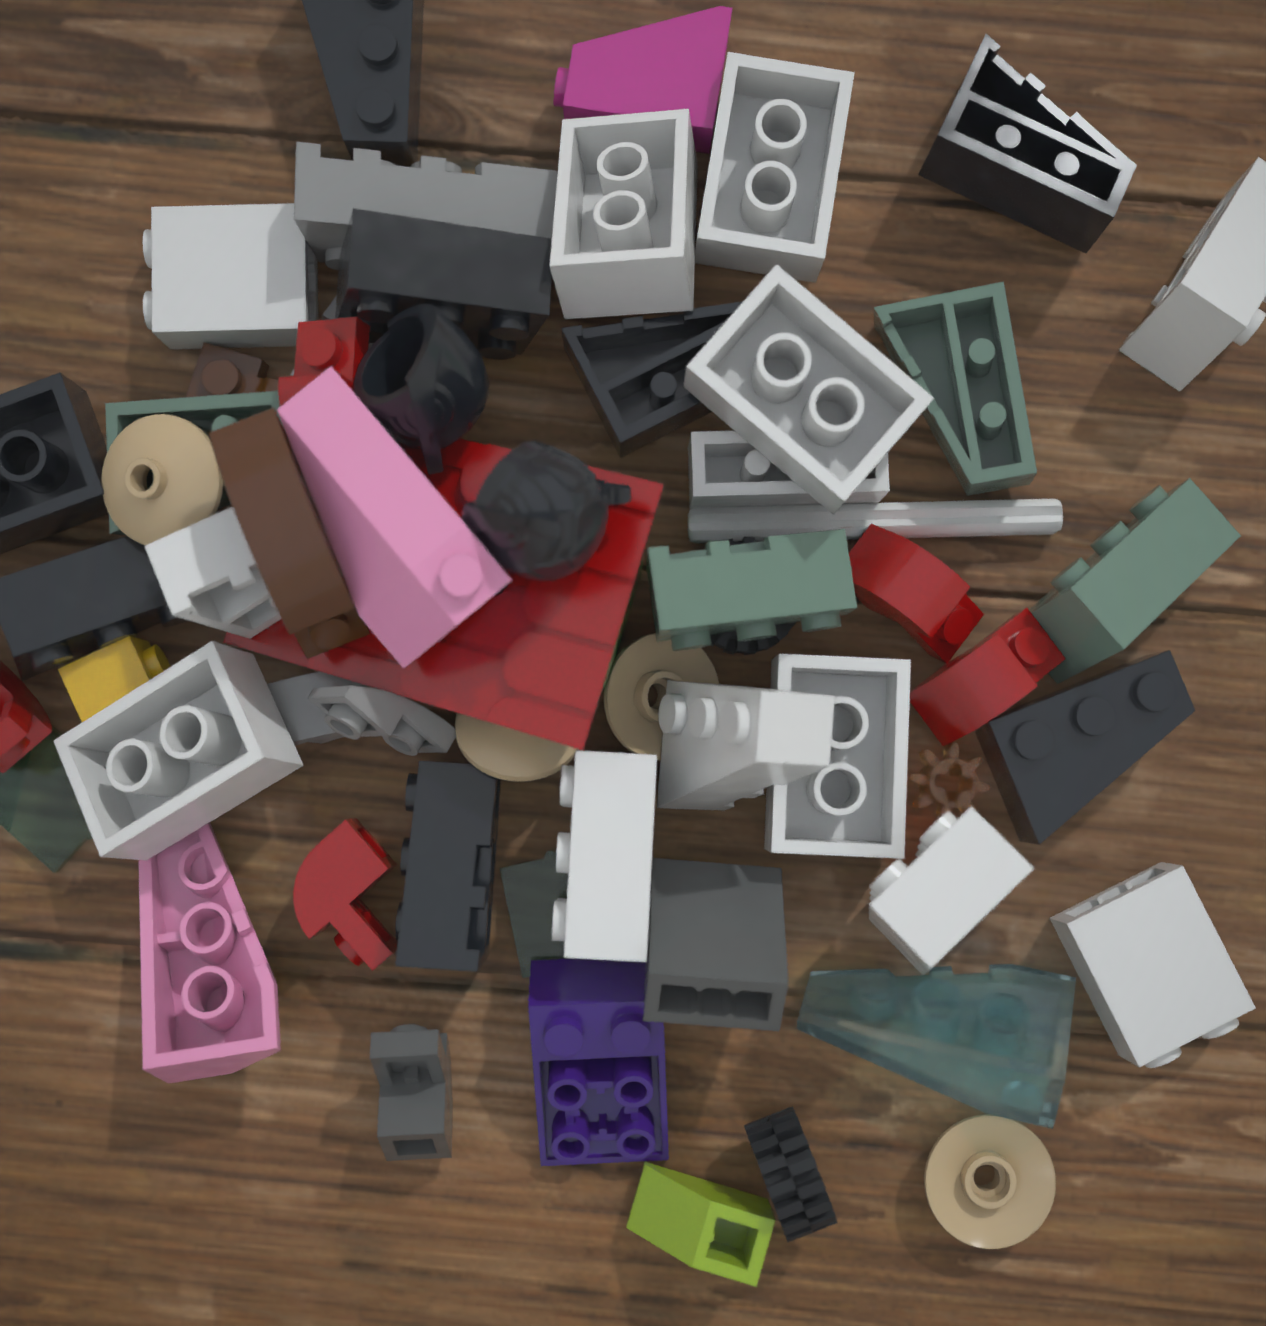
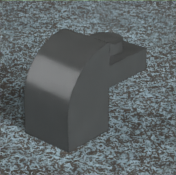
M414 1024L399 1025L392 1028L390 1032L371 1033L370 1061L380 1085L377 1138L386 1161L452 1158L453 1096L451 1056L447 1033H439V1029L428 1030L423 1026Z

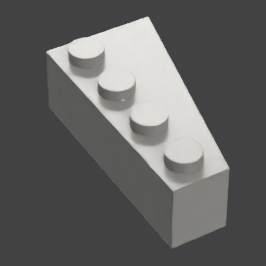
M296 141L294 221L318 261L325 262V265L329 268L338 270L339 256L353 208L552 238L558 171L482 162L475 167V174L462 173V168L459 165L446 161V158L421 156L420 161L413 163L411 167L397 166L389 161L381 160V151L359 148L353 149L352 161L320 157L321 144Z

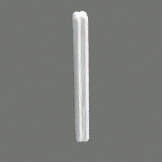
M1057 499L843 504L834 515L821 504L694 507L690 509L688 514V536L693 543H708L733 538V541H741L743 537H755V542L764 541V538L767 536L845 529L846 539H860L870 524L884 528L904 538L1051 535L1062 529L1063 509L1061 502Z

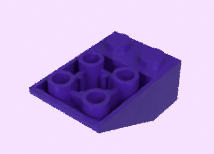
M582 958L531 960L528 1010L541 1166L669 1160L664 1022L643 1021L645 962Z

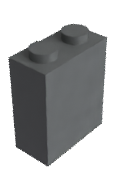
M653 858L647 962H645L643 1021L780 1031L789 985L782 869Z

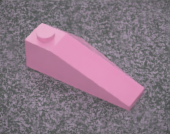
M332 366L277 409L357 612L403 668L407 667L512 581Z
M209 822L147 861L139 860L143 1070L168 1084L232 1074L281 1051L277 983Z

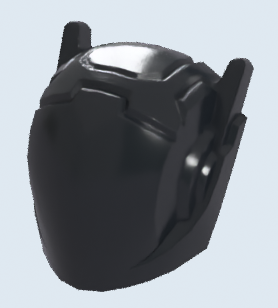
M419 304L403 310L387 321L388 331L367 350L357 367L354 379V393L400 448L421 450L429 475L444 471L441 449L450 446L472 429L482 414L489 397V378L482 355L466 333L432 304Z
M527 441L514 448L496 464L484 480L475 502L471 501L464 504L461 520L496 562L509 572L527 580L555 581L579 570L589 561L604 536L609 517V506L627 504L632 501L631 488L629 485L605 482L606 480L597 479L596 475L581 460L570 453L540 441Z

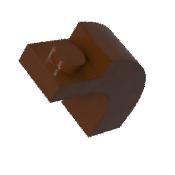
M269 409L209 432L214 455L226 491L254 561L289 634L294 633L307 659L369 635L366 623L357 612L288 436L275 409Z

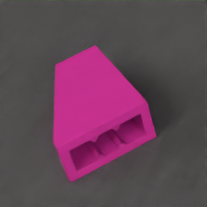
M718 6L573 44L569 68L559 67L557 71L554 106L563 107L564 119L689 109L695 152L710 154L732 8Z

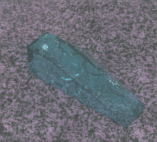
M1014 964L989 965L988 973L953 974L951 966L932 967L929 970V975L895 976L888 969L811 971L797 1020V1029L984 1113L1053 1129L1065 1083L1076 977Z

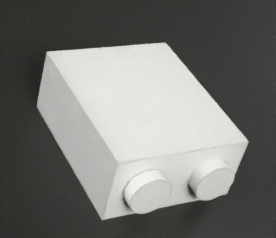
M294 203L151 207V229H146L143 233V254L147 266L152 268V291L144 293L143 314L148 329L152 330V333L169 349H202L204 342L222 348L296 346L298 322L318 320L317 258L294 221Z
M1160 862L1050 917L1118 1055L1138 1067L1145 1065L1147 1068H1155L1170 1063L1181 1055V1046L1200 1036L1204 1039H1212L1225 1035L1239 1025L1238 1017L1256 1009L1183 865Z

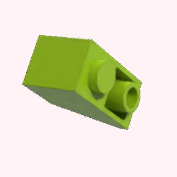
M644 1162L626 1228L692 1268L757 1287L776 1220L767 1198Z

